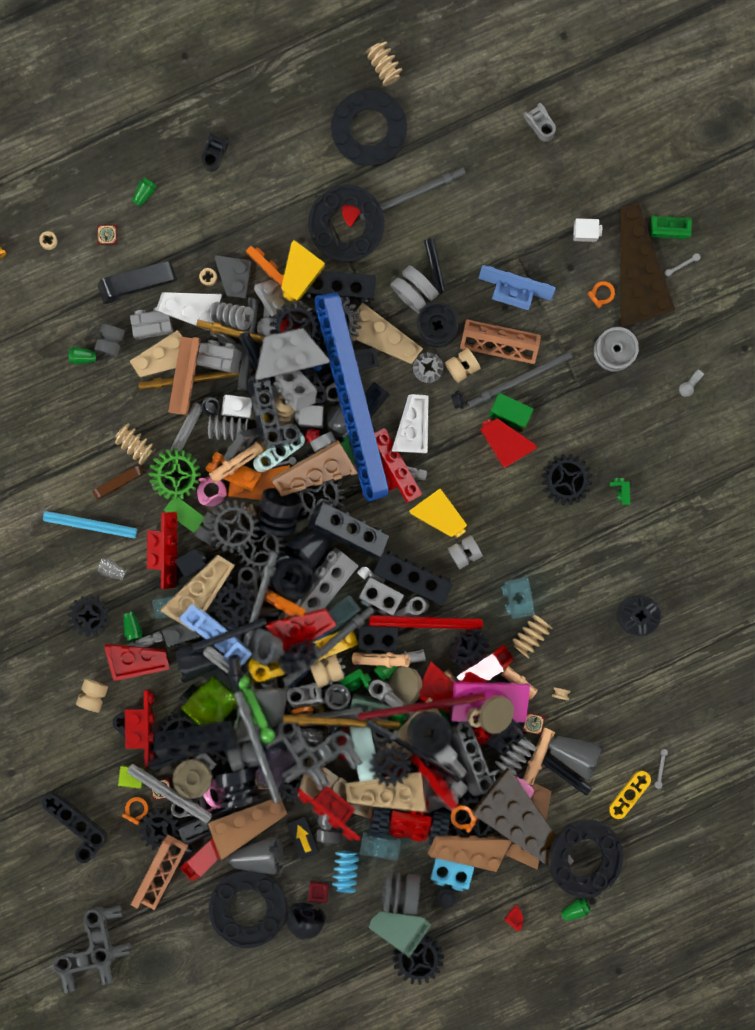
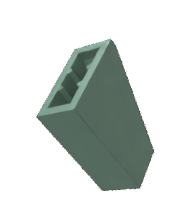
M379 911L371 919L368 928L410 957L431 924L422 917Z

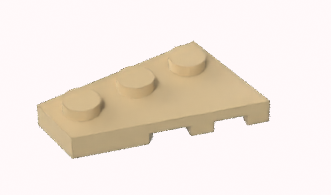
M178 330L130 360L140 378L176 369L182 337Z

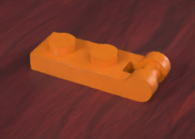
M250 246L246 253L282 287L284 274L281 275L277 271L279 269L278 266L271 260L268 262L264 258L265 254L258 247L254 249Z
M215 452L212 457L213 460L211 463H208L206 470L211 473L218 468L219 464L223 465L222 463L226 461L223 458L224 456ZM242 465L234 471L233 475L229 474L223 479L254 492L262 478V473Z

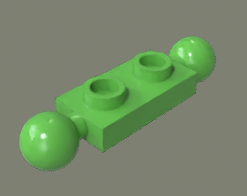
M243 674L239 687L243 690L246 705H249L252 712L250 716L254 726L257 725L261 730L259 734L260 740L266 744L271 743L275 738V733L267 727L264 715L252 688H250V677Z

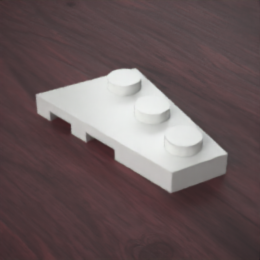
M162 292L156 311L196 326L198 319L211 322L210 308L214 302H220L222 294Z
M408 395L392 451L427 453L428 396Z

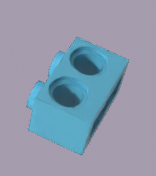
M435 858L430 878L434 880V884L440 886L449 884L458 891L468 890L474 867ZM446 867L448 869L447 874L439 875L437 873L438 868ZM458 872L466 873V878L462 881L457 880L455 877Z

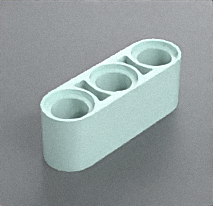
M300 432L297 445L291 444L278 447L282 450V456L276 453V448L265 450L254 459V468L258 472H265L273 468L303 446L305 442L304 435ZM290 433L286 437L291 439L292 434ZM261 458L267 460V467L261 464Z
M349 727L350 736L355 744L354 750L363 762L360 766L357 765L359 781L374 780L372 776L375 772L369 771L373 767V765L369 764V761H374L375 759L372 756V753L375 754L371 730L367 727Z

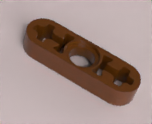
M137 465L96 488L92 493L96 500H99L144 475L145 471L141 465Z

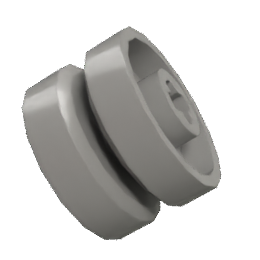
M408 265L402 272L405 280L397 277L390 286L405 304L419 314L423 307L427 306L425 300L432 302L439 293L419 271Z
M612 327L604 331L596 340L594 346V357L597 363L603 369L611 372L626 369L634 362L639 352L638 341L635 335L622 327ZM615 346L618 347V350H617L618 352H615V351H614L613 348H614Z

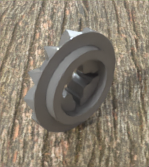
M430 352L420 354L413 364L414 375L424 383L437 381L443 373L442 360L437 354ZM433 361L432 368L436 372L429 370L424 375L425 367L423 364H429V362Z

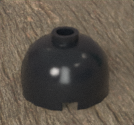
M294 903L292 908L289 907L287 913L288 929L301 940L316 937L322 931L326 921V914L320 908L319 911L312 909L314 905L309 903Z

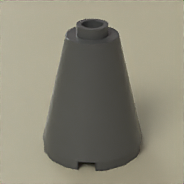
M287 675L285 677H272L262 682L252 678L250 682V688H252L267 726L271 728L278 727L283 722L289 685L287 686L283 679Z
M557 736L556 739L552 738L548 748L551 749L550 753L585 780L590 781L600 761L599 755L603 753L605 746L598 743Z
M272 836L241 846L229 855V864L235 869L280 875L283 871V865H280V860L284 859L282 842L280 839H277L278 836Z

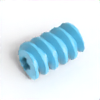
M354 851L335 852L336 855L340 856V859H336L334 862L340 865L334 867V870L338 871L339 874L333 875V878L337 879L338 882H334L332 885L337 887L336 891L354 893L356 888L352 886L356 885L357 881L352 878L357 877V873L353 870L358 869V865L355 862H358L359 858L355 855L359 853Z

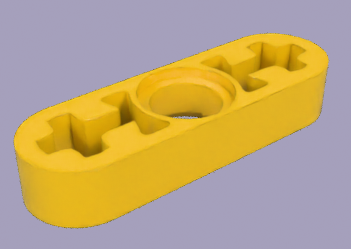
M642 770L635 772L611 802L609 813L613 818H624L650 785L651 778L647 772ZM639 775L641 777L645 775L644 779L646 780V782L644 784L641 782L637 786L638 788H640L639 792L635 787L630 786L632 783H634L635 785L638 783L639 780L637 779V777ZM628 789H632L635 792V797L632 800L625 799L624 793ZM622 798L629 805L626 807L623 804L621 807L622 813H616L615 815L613 808L614 806L619 807L622 802L619 799Z

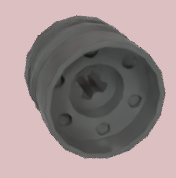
M387 871L382 889L384 913L389 912V904H394L393 913L395 914L397 913L398 906L403 905V913L405 915H417L420 874L407 873L405 882H401L400 872L396 874V881H392V872Z

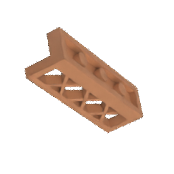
M466 319L460 349L468 348L474 352L535 364L541 335ZM466 337L474 338L477 343L473 345L465 343ZM489 341L493 342L496 346L491 349L487 348L484 344ZM507 345L512 346L514 351L506 352L503 347ZM527 349L534 352L532 357L523 355L522 351Z
M181 337L169 413L188 416L197 365L196 361L201 342L199 338Z
M170 835L166 836L131 903L132 906L138 909L142 903L155 910L188 847L187 844ZM171 844L181 848V852L172 855L170 851ZM170 860L172 869L164 871L161 863ZM162 876L164 884L156 886L153 879ZM154 892L156 897L154 903L144 898L146 893Z

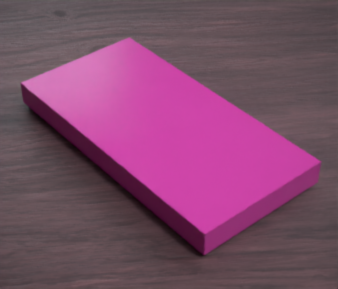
M454 682L452 698L467 696L469 693H485L487 700L494 695H502L513 704V719L516 722H526L530 685L528 683ZM485 701L474 702L475 704L473 705L467 703L452 706L451 721H468V711L474 707L481 709ZM477 714V716L474 715V716L472 717V718L474 719V721H475V719H477V720L479 719V715H478V714Z

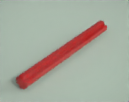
M370 616L369 625L377 627L482 629L483 620L473 618Z

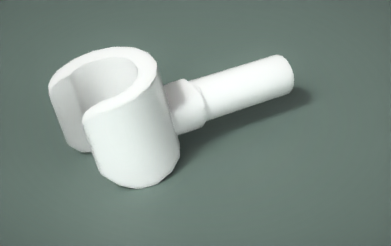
M362 567L357 572L364 580L370 576L381 583L385 581L384 578L374 574L367 567Z

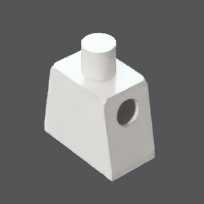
M232 395L223 396L221 416L255 420L251 398Z

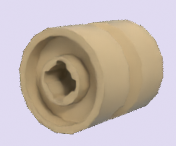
M468 348L460 352L458 358L452 357L445 362L446 367L457 383L467 378L468 373L472 375L481 369L476 358ZM462 362L466 363L467 366L465 368L461 364Z
M336 655L325 658L323 663L317 661L310 667L318 688L328 685L330 680L335 682L344 678Z
M84 679L81 687L83 693L79 694L76 705L99 713L103 703L101 698L105 697L108 686L94 680Z

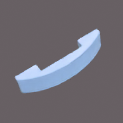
M193 604L179 618L193 631H197L205 639L228 631L215 619ZM236 637L214 645L227 659L232 654L240 655V666L252 654Z

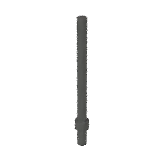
M460 168L454 172L442 174V177L382 203L380 206L385 211L443 184L453 183V180L466 175L465 169ZM360 213L361 220H365L363 213Z
M569 351L492 390L481 392L479 396L467 401L470 408L482 402L487 403L499 393H503L572 359L573 356Z
M271 551L267 565H264L262 572L264 575L249 623L259 618L271 576H274L276 568L274 566L278 552ZM255 629L245 633L242 644L248 650Z
M368 607L360 615L352 618L350 624L320 648V654L317 655L318 659L313 660V663H316L354 629L360 628L365 623L364 621L375 612L373 608ZM302 669L300 673L296 671L293 675L290 673L283 679L284 683L287 686L290 685L306 670Z
M238 691L234 695L239 706V715L243 717L273 801L278 803L281 801V797L251 719V710L249 705H246L242 692Z

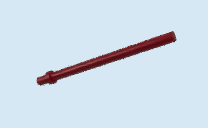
M469 693L467 696L357 714L358 720L362 721L467 703L473 705L475 704L474 702L486 701L485 693Z

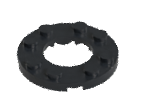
M366 89L354 92L340 102L333 114L331 122L333 142L340 154L354 164L360 166L382 165L393 159L404 145L407 135L405 113L393 97L382 91ZM362 110L378 111L387 121V134L376 145H362L351 134L350 126L352 119Z
M339 185L330 188V190L320 195L314 202L309 214L308 228L315 246L325 256L339 262H354L367 257L377 248L384 234L385 218L379 202L370 192L354 185ZM343 205H351L358 208L365 218L363 234L352 242L336 240L328 228V220L331 213Z
M590 819L574 821L565 826L556 835L549 850V870L555 883L563 891L580 898L600 895V892L608 886L611 887L618 878L623 863L622 846L614 834L615 832L605 824ZM581 840H592L601 849V864L593 874L586 877L577 876L569 867V852Z
M239 870L224 877L214 889L209 903L210 920L217 934L228 941L229 944L241 948L259 947L271 941L282 928L287 910L285 895L279 884L268 874L247 870ZM245 889L254 890L261 894L267 905V913L264 920L252 927H243L237 924L231 918L229 912V904L232 897L237 892Z

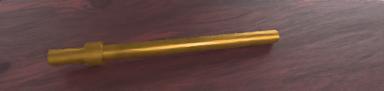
M198 319L196 327L211 330L210 332L215 334L223 333L239 337L241 333L246 332L223 326L215 321L211 323ZM250 333L254 342L263 344L266 336Z
M226 371L195 374L194 382L239 376V371L237 374ZM160 377L153 378L152 381L138 382L139 390L150 388L157 390L163 389L165 386H172L174 378L161 379Z
M299 714V716L283 715V723H298L300 726L317 724L366 727L369 721L307 716V714ZM371 720L385 729H400V722Z

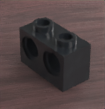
M195 548L175 560L183 575L190 577L203 569L208 564L206 561L209 558L203 550Z
M362 625L359 628V649H363L362 653H374V650H382V654H387V652L393 653V651H397L398 627ZM366 634L373 635V644L366 645L363 642V637ZM385 635H391L394 639L390 646H386L382 642Z

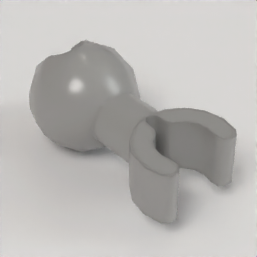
M698 369L688 382L682 383L679 387L681 396L688 397L694 392L693 387L702 378L704 373Z

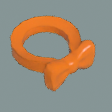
M602 281L597 283L587 295L598 308H601L602 304H607L613 300L615 289L609 282ZM607 286L611 291L610 297L606 300H597L595 294L598 287Z
M312 706L294 709L290 711V714L298 716L299 714L310 715L313 714L314 710Z
M141 797L131 798L126 803L125 813H122V817L139 825V820L143 819V816L147 815L149 810L146 800ZM134 801H139L144 805V812L142 815L133 818L130 816V804Z
M458 806L451 813L453 825L459 829H466L469 833L478 820V817L467 806ZM459 810H466L472 819L471 823L466 825L458 824L455 819L456 813Z

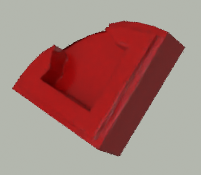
M343 205V218L351 228L361 211L354 206Z
M515 904L504 920L519 932L523 925V915L518 905Z

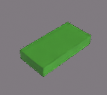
M179 497L176 500L171 499L164 509L165 512H177V521L193 533L203 523L204 516Z

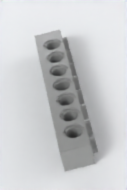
M335 547L327 555L323 564L315 570L313 586L309 593L303 598L291 600V602L306 610L305 613L325 608L357 569L358 565ZM282 612L278 620L291 617V615ZM250 656L241 666V670L252 679L253 676L248 669V663L253 659Z

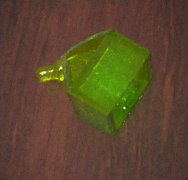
M211 676L182 706V709L200 726L222 722L238 704L235 695L229 692L215 677Z

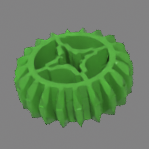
M173 448L171 454V451L166 449V456L160 452L159 456L161 459H153L157 464L155 466L150 465L154 472H149L148 475L154 478L150 479L149 482L155 484L152 487L153 490H158V495L160 496L164 494L165 499H169L171 496L172 500H176L177 494L180 499H183V493L189 496V489L196 490L192 485L193 483L199 484L195 477L201 476V473L195 471L200 466L194 465L197 460L195 458L190 459L192 455L190 453L185 455V450L181 449L178 453V449ZM178 459L186 463L188 471L180 469ZM172 460V462H170L169 468L166 470H162L163 466L168 461ZM174 470L178 473H181L178 474V476H175L176 478L168 474H171L172 472H174ZM161 477L169 479L171 489H167L162 484ZM184 478H187L184 485L179 487L180 481Z

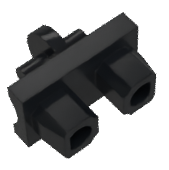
M512 718L511 723L505 730L493 734L486 741L496 751L505 755L510 749L508 745L510 741L519 742L524 738L522 733L524 728Z

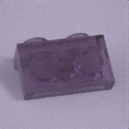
M279 746L275 750L272 748L266 756L277 789L285 779L282 773L293 767L296 762L291 754ZM260 766L255 773L257 775L256 781L268 787Z

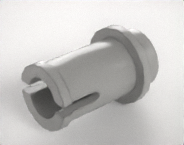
M423 649L408 653L404 651L401 654L409 655L410 664L426 661Z

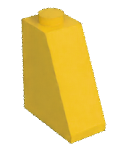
M295 240L291 244L281 289L284 292L283 296L288 301L292 302L294 300L298 303L325 268V263Z
M438 489L409 511L414 517L450 537L455 535L458 538L466 532L464 528L467 524L441 489Z

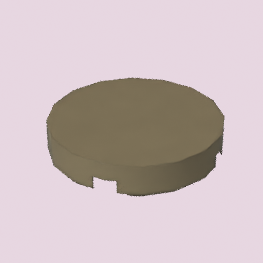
M400 667L394 671L389 679V685L393 689V694L403 701V705H411L419 698L422 681L415 669Z
M502 695L490 697L481 707L480 711L482 713L479 716V722L481 727L489 733L496 734L502 732L512 721L514 715L512 702Z
M189 759L183 761L173 773V784L177 792L186 798L201 797L211 786V771L200 760Z

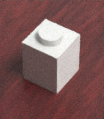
M599 219L575 220L574 241L597 242L598 238L602 236V225H599Z

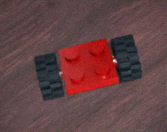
M374 807L372 812L370 836L385 838L387 825H390L388 835H392L395 838H410L417 842L426 841L428 832H430L429 846L432 845L436 836L448 835L450 813L434 811L431 825V817L393 811L392 817H389L390 808Z

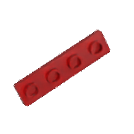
M383 428L375 432L388 492L398 487L407 503L421 496L422 493L400 453L392 451L394 443L387 430Z
M162 512L161 531L147 530V569L161 570V589L177 587V563L175 562L177 560V512Z
M151 689L144 690V709L125 710V749L144 748L145 768H149V762L155 759V751H152V744H154L152 724L155 722L152 705H154L155 697Z
M324 786L325 788L320 790L313 799L302 789L298 788L296 790L300 794L298 798L305 804L310 802L314 806L313 810L322 817L324 814L329 818L327 821L336 829L339 826L344 830L342 834L350 841L352 839L359 841L360 837L344 825L356 809L328 786Z

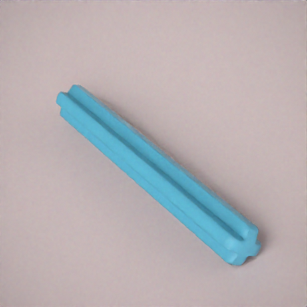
M45 511L43 514V521L130 538H136L137 529L48 511Z

